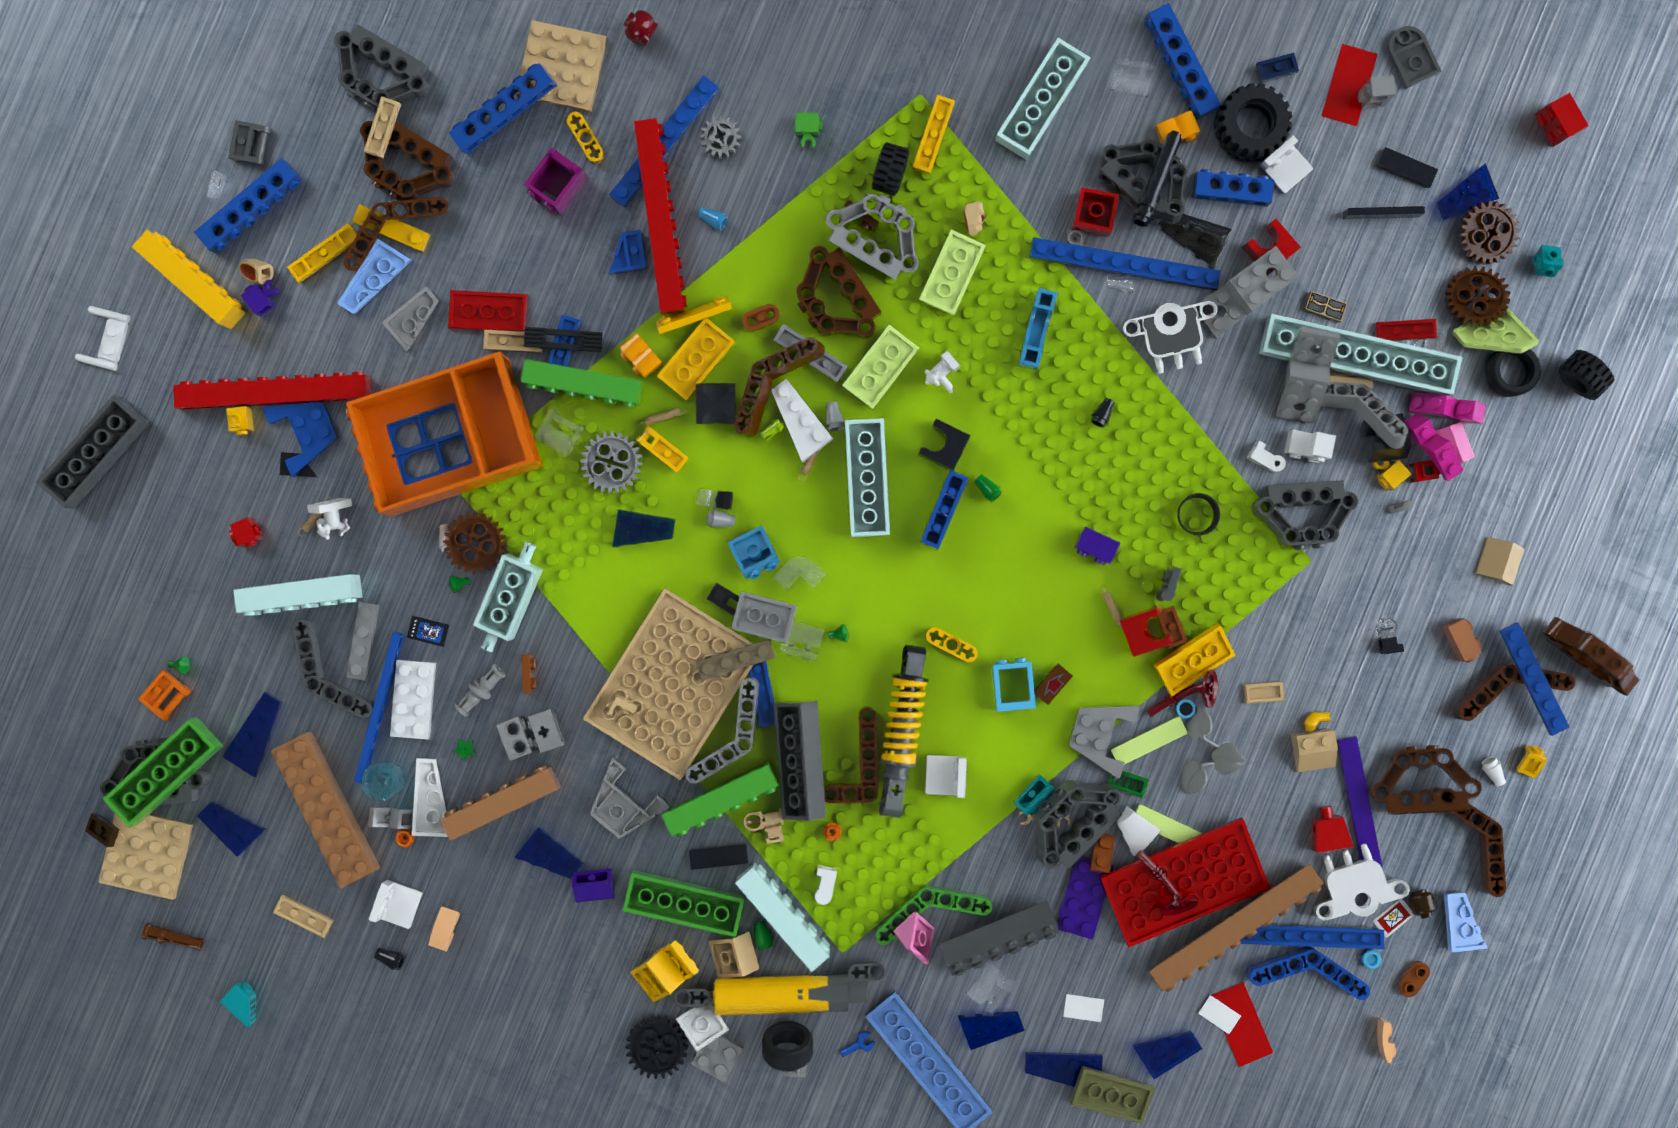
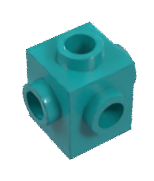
M1541 245L1532 262V265L1535 266V275L1555 277L1564 264L1561 256V247Z

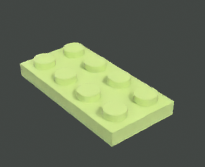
M951 229L919 301L954 316L986 245Z
M888 325L842 387L873 410L917 353L919 347Z

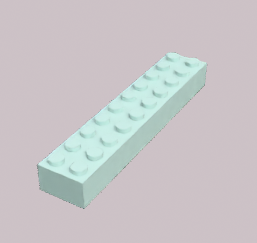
M1271 314L1267 317L1259 350L1260 355L1289 361L1301 326L1341 333L1339 344L1330 365V371L1431 394L1454 395L1462 362L1461 356ZM1313 345V346H1312V348H1319V347H1320V346H1318V345Z

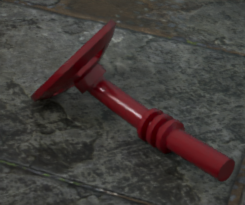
M1209 669L1204 676L1203 682L1183 689L1174 696L1168 695V697H1164L1165 700L1147 710L1148 715L1152 717L1166 707H1171L1172 704L1175 705L1176 701H1180L1179 699L1197 692L1202 694L1205 706L1212 708L1218 693V679L1215 670Z
M1142 850L1137 852L1136 856L1150 869V873L1156 877V880L1161 881L1172 896L1171 902L1160 910L1161 915L1169 916L1183 913L1198 905L1197 899L1182 898V895H1179L1166 877V872L1158 864L1155 865Z

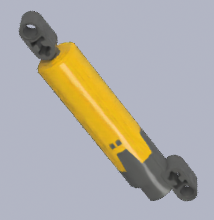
M857 963L850 966L848 974L716 978L714 981V991H709L705 988L681 989L675 993L674 1002L679 1007H702L709 1003H714V1011L717 1016L848 1012V1003H868L867 981L881 980L884 977L885 970L879 963ZM864 966H869L867 971L869 978H864L865 974H860L859 978H855L853 974L851 975V971L855 970V967H859V970H865ZM874 966H878L882 970L881 975L877 978L873 977L870 973ZM682 992L688 995V1001L685 1004L681 1003L678 999ZM692 992H695L694 996H699L704 992L708 999L704 1000V1003H702L701 999H695V1004H692Z

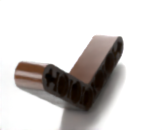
M442 197L375 204L344 257L343 264L345 268L355 271L362 265L386 220L441 215L448 209L447 201ZM437 200H441L443 204L445 203L442 211H438V208H431L433 212H428L429 205L427 201H431V205L437 204ZM417 202L424 203L426 206L425 212H416L415 204ZM397 204H403L406 207L404 215H398L395 212ZM378 206L385 207L387 212L384 217L377 216L375 210ZM374 223L377 226L376 233H368L366 225ZM362 239L367 242L368 247L366 250L358 249V240ZM354 249L357 253L363 254V257L361 258L358 255L356 258L358 265L351 267L348 258H353L355 253L351 251Z
M809 337L755 362L751 367L735 421V430L747 437L755 436L759 429L773 380L821 358L825 353L824 345L816 339ZM799 353L798 357L794 360L795 355ZM754 405V409L750 412L751 406Z
M1498 664L1454 706L1453 715L1457 719L1471 721L1512 682L1524 684L1516 665ZM1506 667L1509 669V674L1507 677H1505L1503 674V671ZM1542 669L1551 689L1569 691L1574 688L1575 678L1572 675ZM1556 679L1565 680V683H1556ZM1491 681L1495 682L1493 690L1489 687ZM1478 694L1481 695L1480 703L1476 702V696Z
M1435 788L1433 792H1440L1444 788ZM1450 793L1443 794V797L1449 800L1446 803L1453 800V796ZM1469 804V811L1448 812L1479 833L1482 888L1484 892L1494 897L1503 896L1506 892L1502 826L1471 804ZM1477 814V821L1472 823V816ZM1493 825V831L1488 834V827ZM1494 844V851L1490 853L1489 847ZM1495 863V870L1490 872V866Z

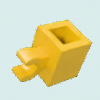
M244 406L226 409L229 432L236 433V436L248 435V432L254 431L252 408Z
M1395 460L1392 463L1382 461V465H1378L1377 462L1372 463L1375 469H1382L1376 477L1379 479L1378 483L1384 489L1393 490L1411 475L1410 471L1400 460Z

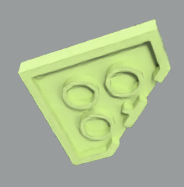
M1509 308L1503 311L1502 318L1498 317L1496 322L1491 320L1489 326L1483 322L1481 327L1477 323H1474L1473 327H1471L1470 322H1467L1465 325L1453 330V336L1467 348L1522 354L1538 345L1539 341Z

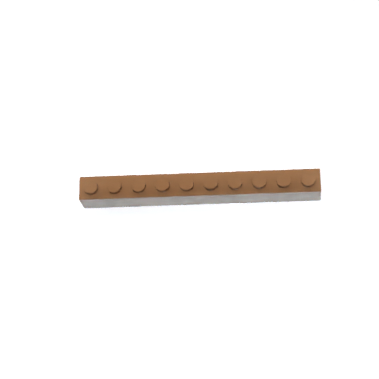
M1311 864L1305 865L1152 967L1148 972L1162 992L1164 990L1167 992L1171 991L1177 986L1176 982L1181 979L1183 982L1193 976L1191 972L1197 968L1199 971L1209 965L1208 961L1212 958L1217 960L1225 954V949L1237 947L1241 944L1240 939L1245 936L1247 938L1252 937L1257 933L1256 929L1262 925L1265 928L1273 922V917L1276 915L1283 916L1290 911L1288 907L1293 904L1298 906L1305 901L1304 897L1309 893L1314 895L1321 890L1320 886L1324 884Z

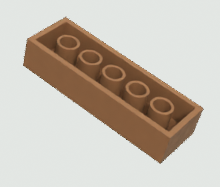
M544 765L533 771L534 775L529 776L527 773L515 779L516 783L513 785L511 782H508L498 787V792L496 793L491 790L480 796L481 800L477 802L475 799H472L461 805L462 809L458 810V807L444 813L445 817L440 821L449 840H454L558 790L561 785L552 766L547 768Z

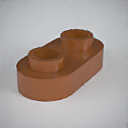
M767 304L747 312L742 319L743 326L751 332L760 330L776 323L779 320L780 313L775 305ZM768 312L774 313L772 318H768L766 315ZM755 319V325H750L749 320Z
M1422 961L1412 962L1398 981V991L1405 997L1415 996L1430 975L1429 967ZM1419 969H1423V973L1421 975H1418ZM1412 985V989L1407 991V986Z

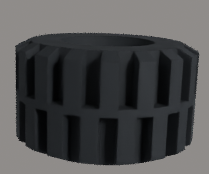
M888 142L883 145L872 180L873 190L892 196L898 193L909 158L908 148Z
M1576 350L1559 367L1560 376L1566 385L1578 395L1589 400L1598 399L1614 382V376L1609 367L1597 356L1585 350Z

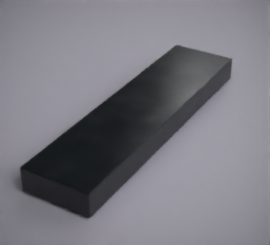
M1425 207L1348 208L1343 212V219L1418 218L1425 214Z

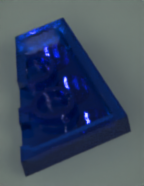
M210 802L197 815L236 857L240 856L266 830V828L234 814L233 811L215 802Z
M1192 1031L1132 1045L1153 1079L1158 1078L1203 1049Z

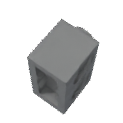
M1394 75L1371 77L1358 92V101L1361 103L1362 109L1385 107L1396 95Z
M521 716L496 725L510 761L534 752L533 738L528 735L527 729L529 728L525 718L522 719ZM512 723L518 726L516 734L512 733L509 729ZM518 741L523 742L525 745L523 752L519 751L516 747Z

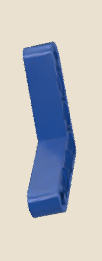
M1309 946L1253 964L1246 970L1248 980L1256 986H1262L1313 968L1359 1000H1365L1370 995V988L1366 983L1315 948ZM1314 952V953H1315L1314 959L1311 960V961H1308V959H1307L1308 955H1309L1310 953ZM1292 959H1296V965L1290 967L1289 962ZM1330 963V969L1324 972V966ZM1274 965H1278V971L1271 973V968ZM1256 972L1259 973V974L1257 975V977H1258L1257 979L1254 978V977L1256 976V974H1255ZM1346 974V980L1340 982V977ZM1353 984L1362 988L1361 991L1359 992L1355 988H1353Z

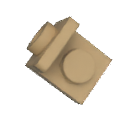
M616 694L614 698L611 697L606 706L609 709V715L613 713L616 705L619 706L618 709L629 714V712H635L637 703Z

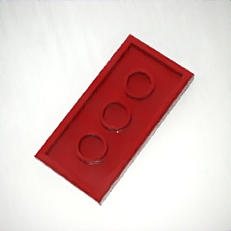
M450 290L448 328L476 331L525 332L528 295Z

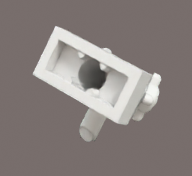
M946 351L941 355L942 360L930 371L928 369L925 370V384L939 386L941 383L949 393H953V385L945 376L951 371L955 373L960 368V365Z
M337 498L307 505L308 513H323L324 518H319L316 524L318 528L317 533L321 537H325L326 540L330 539V530L339 529V536H343L350 529L347 518L340 522L338 510L351 507V499Z

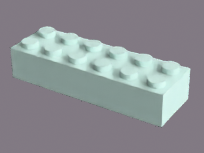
M1057 38L1000 128L995 141L1023 159L1028 160L1086 68L1090 57L1062 39Z
M884 418L845 420L851 537L890 535Z
M350 574L234 590L236 613H243L244 616L262 615V611L263 614L281 612V608L282 611L300 610V606L301 609L319 607V603L321 606L338 605V601H340V604L357 602V598H363L360 575Z
M754 862L737 877L735 884L809 970L813 972L829 958L830 944L824 937L820 938L817 935V929L811 922L807 923L804 920L805 915L798 907L795 909L792 906L790 897L786 893L782 894L778 888L780 886L773 878L770 880L766 876L767 871L761 864L757 865Z

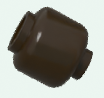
M1427 889L1412 892V896L1409 897L1408 901L1413 915H1420L1421 919L1432 917V912L1437 910L1433 893L1427 892Z

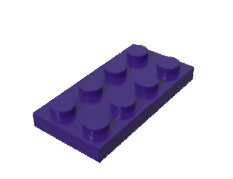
M1081 856L1072 866L1057 919L1058 930L1093 940L1106 896L1099 877L1104 874L1089 871L1091 858ZM1111 864L1110 872L1113 871V864Z

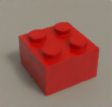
M1570 92L1535 113L1537 123L1544 129L1546 139L1549 143H1552L1553 147L1589 126Z
M1081 187L1078 192L1071 229L1109 237L1113 230L1119 194Z

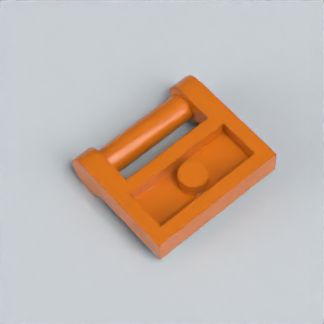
M162 670L138 700L159 718L167 721L170 713L185 696L190 694L191 689L183 685L167 670ZM176 688L179 692L162 710L159 706Z

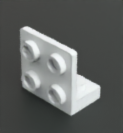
M1294 135L1260 164L1261 169L1270 179L1274 180L1275 185L1284 194L1313 170V167L1294 147L1298 142Z
M927 755L925 793L956 795L957 798H965L966 757Z
M390 880L384 881L380 885L369 921L376 923L382 919L407 929L411 928L423 893Z

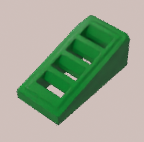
M1122 771L1116 785L1114 784L1116 777L1110 774L1107 783L1115 789L1145 798L1150 783L1149 779ZM1124 776H1128L1125 787H1122ZM1132 778H1134L1135 782L1133 789L1131 790L1129 789ZM1143 781L1140 792H1137L1139 782Z

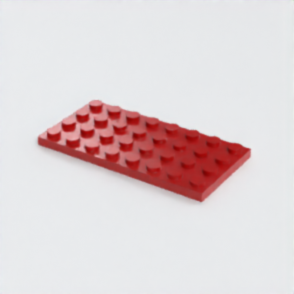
M1242 817L1148 856L1155 865L1158 864L1166 872V877L1179 895H1182V898L1198 900V905L1188 911L1169 916L1161 915L1160 910L1171 902L1172 896L1161 881L1156 880V877L1150 873V869L1141 860L1111 871L1110 874L1099 876L1128 948L1270 889Z

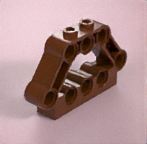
M366 121L360 127V133L364 139V148L373 121ZM395 122L389 144L396 149L402 148V151L412 159L418 158L426 168H435L434 170L409 180H402L395 171L385 169L382 158L365 153V174L373 180L372 184L380 190L383 187L389 190L388 194L397 200L399 198L404 200L417 199L420 195L440 187H450L455 181L454 173L448 168L453 160L452 156ZM399 134V139L392 142V137ZM415 144V149L409 152L408 147ZM432 154L431 160L425 162V156ZM379 167V172L372 174L373 168ZM447 172V178L440 180V175ZM390 177L396 178L393 184H388ZM411 186L412 191L409 194H404L406 187Z
M816 246L811 250L810 263L803 282L797 287V298L799 300L797 305L803 313L807 312L809 315L808 322L813 329L817 328L824 336L844 334L858 335L863 339L870 338L875 332L873 319L881 315V310L840 247L831 253L823 246ZM817 253H822L825 258L823 261H816L814 256ZM825 265L830 269L831 279L840 284L841 294L851 301L852 311L859 314L862 319L834 318L825 313L824 303L815 297V289ZM836 268H841L844 274L837 277L833 274V271ZM847 284L854 286V290L850 293L845 292L843 289ZM803 289H809L812 294L809 297H803L801 292ZM857 300H862L865 306L858 309L854 306V303ZM814 305H820L822 311L815 314L811 308ZM830 321L833 326L831 329L825 330L822 328V323ZM867 323L870 325L871 330L869 332H862L860 326Z
M1554 617L1543 631L1549 643L1605 686L1612 687L1619 693L1628 696L1640 681L1633 670L1634 665L1592 633L1579 629L1558 617Z
M1438 745L1426 746V749L1410 746L1406 747V750L1395 753L1393 763L1380 783L1373 786L1372 796L1378 803H1387L1388 815L1465 812L1470 810L1469 800L1476 799L1480 795L1482 786L1477 779L1472 778L1458 764L1449 749L1438 748ZM1441 754L1447 755L1449 762L1445 764L1440 763L1438 756ZM1425 755L1428 757L1429 762L1422 765L1418 762V757ZM1405 756L1408 758L1409 763L1401 766L1397 762L1398 758ZM1431 765H1437L1462 790L1454 791L1451 788H1444L1440 792H1433L1430 789H1424L1420 793L1403 790L1399 794H1391L1405 771L1412 766L1425 770ZM1474 784L1477 791L1470 794L1466 791L1465 786ZM1379 788H1384L1388 794L1386 797L1380 798L1376 795V791ZM1444 793H1450L1453 796V800L1446 803L1442 800L1441 796ZM1423 794H1430L1433 801L1426 804L1421 800ZM1409 795L1413 801L1406 805L1401 802V797Z

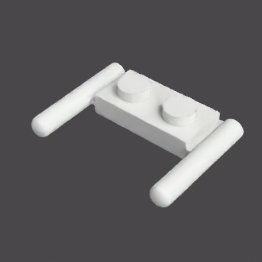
M89 306V313L109 319L104 329L97 355L98 359L76 354L75 360L116 371L118 367L117 362H119L128 330L130 316Z

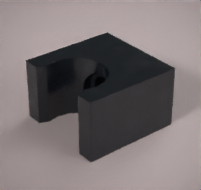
M1403 413L1395 414L1406 425ZM1363 420L1359 430L1361 436H1376L1383 441L1381 444L1372 445L1367 456L1368 463L1406 459L1412 448L1409 433L1404 445L1399 449H1394L1388 446L1371 426Z
M935 419L932 428L944 435L945 446L939 451H930L926 447H922L918 455L949 471H954L971 435Z

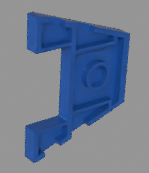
M323 402L262 408L269 424L289 418L303 452L284 460L292 477L298 475L299 471L308 466L316 456L324 452L339 438Z

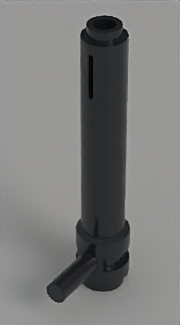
M1171 131L1167 134L1144 194L1139 199L1137 209L1133 213V222L1140 227H1146L1151 223L1152 218L1170 223L1173 222L1174 215L1157 211L1156 208L1158 198L1182 141L1181 134L1177 131Z

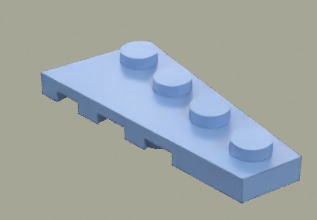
M377 239L337 304L356 314L412 260Z

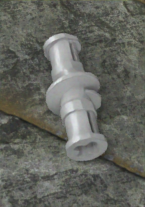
M493 664L491 666L492 669L480 680L475 678L474 682L476 685L474 686L471 683L468 685L471 690L466 693L459 703L457 702L454 705L455 709L461 715L467 717L469 711L482 698L485 700L491 698L489 690H492L495 684L506 676L502 668Z

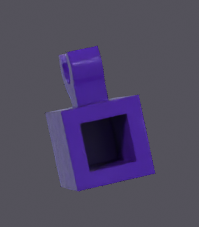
M267 280L264 283V289L257 284L250 285L241 295L253 313L260 317L275 306L270 297L280 292L277 287L272 291L270 290V286L274 283L272 280Z

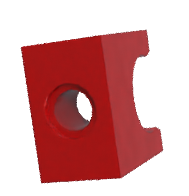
M1277 218L1265 227L1266 231L1273 238L1271 248L1265 249L1260 247L1254 239H1251L1242 247L1253 262L1275 246L1286 260L1301 248ZM1267 269L1266 275L1268 276L1274 269Z
M1160 605L1120 620L1133 657L1168 646L1173 642L1172 635L1158 638L1150 634L1148 630V620L1162 612Z

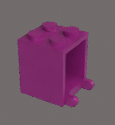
M551 147L524 185L528 189L527 193L537 203L542 201V204L551 213L555 214L557 212L562 215L588 178L577 164H574ZM544 190L557 198L555 202L543 194Z

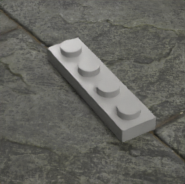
M783 324L773 341L783 348H787L806 338ZM826 351L821 358L808 363L837 383L848 368L846 364Z
M359 602L346 678L364 681L368 678L380 606L378 604Z

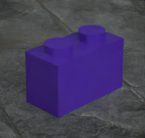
M1083 527L1073 548L1077 550V554L1086 558L1089 555L1095 558L1094 562L1105 566V563H1112L1120 542L1088 527Z
M611 868L573 872L572 890L576 903L614 899L615 883Z

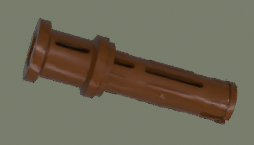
M146 923L142 932V940L151 939L158 941L159 944L167 942L199 951L204 944V938L173 932L165 926L160 928L152 926L151 923Z

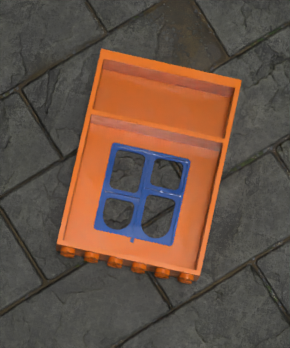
M501 351L346 402L348 408L346 409V415L353 425L351 427L354 438H357L358 445L356 447L358 454L363 458V471L369 478L367 484L370 492L374 495V508L379 513L389 517L543 467L510 359ZM453 410L459 430L455 433L430 440L424 419ZM415 422L421 443L409 448L401 447L398 445L395 437L397 430L403 425ZM462 439L468 460L454 466H447L442 446ZM433 449L438 461L439 470L421 477H410L404 467L407 458L411 455Z

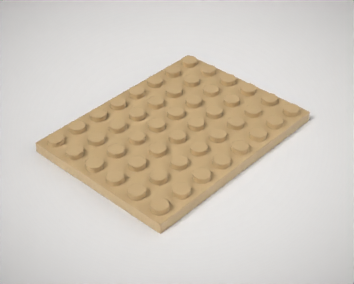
M664 588L583 717V720L681 781L753 666L744 667L702 681L696 662L750 646L754 643ZM616 694L637 703L635 712H629V714L618 709L619 706L616 705L613 713L609 715V709L606 706L611 697L614 698Z

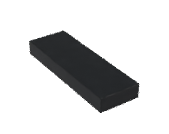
M1387 147L1383 149L1376 165L1427 188L1431 187L1438 171L1435 167Z
M747 844L689 850L691 870L749 863Z

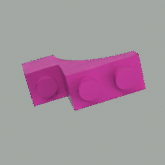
M1411 393L1408 412L1445 417L1463 423L1483 424L1486 405L1475 400H1458L1449 395Z
M1416 413L1405 421L1410 440L1416 443L1429 456L1444 480L1450 481L1464 471L1450 441L1436 434L1430 419Z

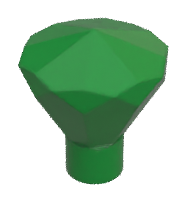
M449 576V587L453 593H457L465 585L470 584L469 577Z
M842 624L834 631H829L828 638L848 642L849 631L847 626Z
M183 656L175 661L169 660L167 665L169 668L177 670L180 674H187L191 663L188 657Z

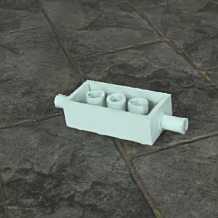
M525 542L519 557L508 553L503 554L473 624V626L488 632L481 646L484 650L487 648L486 651L493 652L498 637L506 641L515 638L543 571L542 568L530 562L537 547L536 545Z

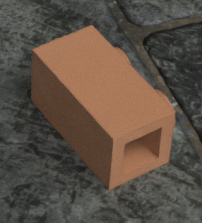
M1458 618L1442 626L1458 661L1470 663L1476 660L1478 655L1482 654L1480 649L1481 643L1474 637L1472 633L1473 627L1468 620Z

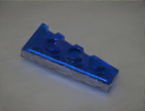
M264 692L222 757L254 778L257 777L258 769L265 755L264 751L267 743H269L270 734L276 723L282 701L268 692Z

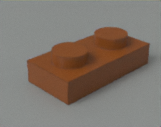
M1170 606L1163 609L1156 617L1163 635H1172L1173 642L1168 645V648L1170 649L1188 642L1175 607Z
M533 654L522 655L523 694L533 693L534 689L537 688L536 677H533V670H536V659L533 658Z
M1103 834L1093 844L1089 871L1110 874L1115 836Z

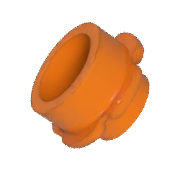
M834 822L827 823L826 827L823 828L825 838L828 841L840 838V825Z
M410 829L399 830L396 834V843L404 848L411 846V843L415 840V836H412Z

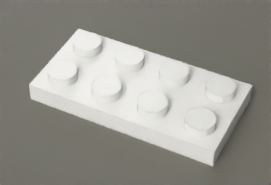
M396 660L390 737L430 739L436 663Z

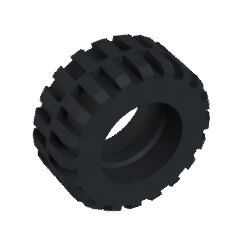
M1250 83L1246 87L1243 85L1238 87L1227 96L1215 116L1217 120L1214 122V128L1217 129L1215 133L1216 139H1221L1219 145L1222 149L1224 147L1228 149L1227 154L1230 156L1233 154L1237 155L1236 159L1240 161L1243 158H1246L1247 162H1253L1255 159L1260 161L1267 156L1269 157L1283 145L1289 136V131L1292 129V122H1290L1292 111L1287 110L1290 105L1288 101L1284 102L1282 100L1284 95L1281 92L1276 94L1274 92L1275 88L1270 86L1267 89L1265 84L1259 83L1257 86L1254 83ZM1242 108H1257L1266 115L1269 121V132L1265 137L1258 139L1250 138L1241 132L1237 124V114Z

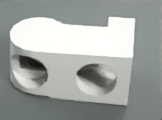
M1261 441L1255 442L1246 459L1272 473L1280 472L1285 468L1286 461L1282 456L1273 455L1264 449L1265 443Z
M818 865L817 876H821L819 887L815 891V899L821 905L828 904L831 901L837 874L836 868Z

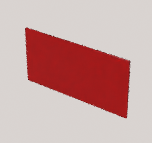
M1342 44L1322 117L1353 126L1358 125L1362 111L1361 103L1358 101V92L1372 76L1377 53Z
M1244 982L1211 995L1241 1015L1230 1034L1224 1031L1239 1067L1273 1053Z

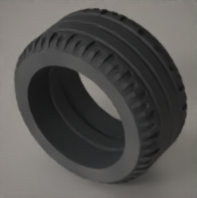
M1530 349L1522 354L1495 351L1487 361L1485 376L1488 385L1496 393L1507 397H1514L1525 394L1536 386L1541 376V365L1536 354ZM1507 355L1519 358L1525 366L1526 376L1523 383L1518 387L1507 384L1500 374L1501 362Z
M782 1021L770 1026L762 1037V1055L765 1062L772 1068L780 1071H795L803 1068L809 1063L813 1055V1037L810 1030L806 1026L793 1021ZM781 1043H794L799 1045V1047L794 1049H781L776 1047V1045Z

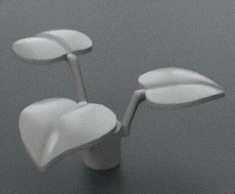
M1197 706L1194 715L1188 718L1187 721L1188 735L1194 740L1202 738L1203 741L1215 747L1216 750L1212 752V759L1214 761L1199 765L1196 760H1191L1184 766L1181 781L1183 789L1187 794L1197 793L1205 787L1207 773L1203 769L1204 767L1215 765L1218 773L1228 775L1238 771L1247 763V760L1242 756L1235 744L1224 742L1221 745H1217L1205 737L1212 732V720L1204 708Z

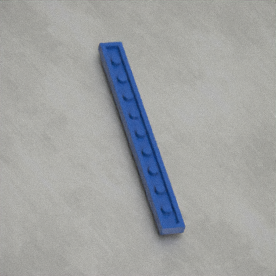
M1035 237L1032 239L1029 258L1215 291L1218 289L1221 270Z

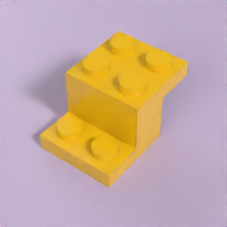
M674 940L657 950L630 973L654 1003L671 994L686 979L694 976L699 970L695 962L685 953L683 946Z

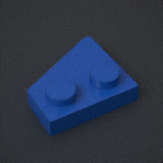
M641 230L621 233L613 264L610 267V274L647 269Z

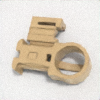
M780 808L776 812L762 814L761 811L750 812L745 816L743 824L747 830L757 831L764 829L767 832L766 844L784 841L782 827H779V823L781 825L784 824ZM750 815H758L760 818L746 821V818ZM760 823V826L755 829L747 827L749 824Z

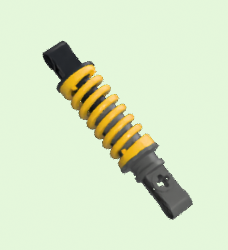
M905 645L902 652L901 672L892 675V685L900 688V691H892L890 694L891 697L899 700L898 702L891 701L889 703V706L897 709V711L888 712L887 714L893 720L886 723V727L891 728V732H886L884 736L890 740L889 743H883V747L888 749V751L884 750L880 758V762L886 766L885 771L882 773V776L885 778L879 805L880 816L901 817L906 780H909L910 776L908 775L909 768L916 767L917 754L912 749L917 748L918 743L913 739L920 736V733L915 729L921 726V722L916 718L923 716L922 711L916 708L924 706V701L918 698L926 695L924 690L929 682V679L922 677L926 658L925 647Z

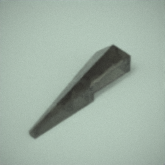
M1183 214L1181 220L1175 224H1170L1163 220L1158 223L1162 227L1161 230L1184 248L1190 249L1195 253V257L1205 261L1210 269H1215L1232 230Z

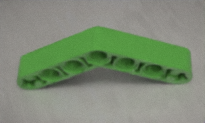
M924 885L877 927L875 936L877 942L881 945L891 943L897 937L892 930L898 927L893 924V920L896 917H900L905 921L912 914L907 911V907L910 904L917 906L915 912L919 915L929 906L983 916L988 915L992 911V903L985 895ZM930 891L931 897L926 900L921 898L922 892ZM943 894L950 896V900L947 903L940 901V897ZM961 898H968V905H959ZM983 901H985L986 905L988 906H984L983 909H981L979 905H976L982 904ZM881 931H882L883 933H886V932H887L888 937L886 938V937L883 936V937L881 938V933H880V932H881Z

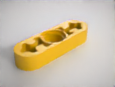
M579 112L570 113L567 117V124L587 158L593 164L601 163L605 157L604 151L584 117ZM573 118L581 119L579 120V124L582 127L581 130L577 128L576 124H572ZM584 133L591 135V140L587 143H583L580 139ZM593 146L595 151L599 152L598 158L591 157L593 153L589 147Z
M932 627L926 632V639L929 643L966 662H973L978 656V651L973 645L937 627ZM936 630L938 631V636L942 638L944 634L947 635L943 641V646L939 645L941 641L938 639L931 641L930 632L934 633ZM949 639L956 640V649L949 650L946 647ZM961 643L964 644L962 648L965 650L973 649V657L969 656L967 659L965 658L966 654L961 651L960 655L956 654L960 649Z

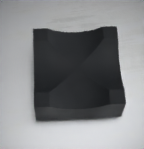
M697 383L696 424H735V383Z

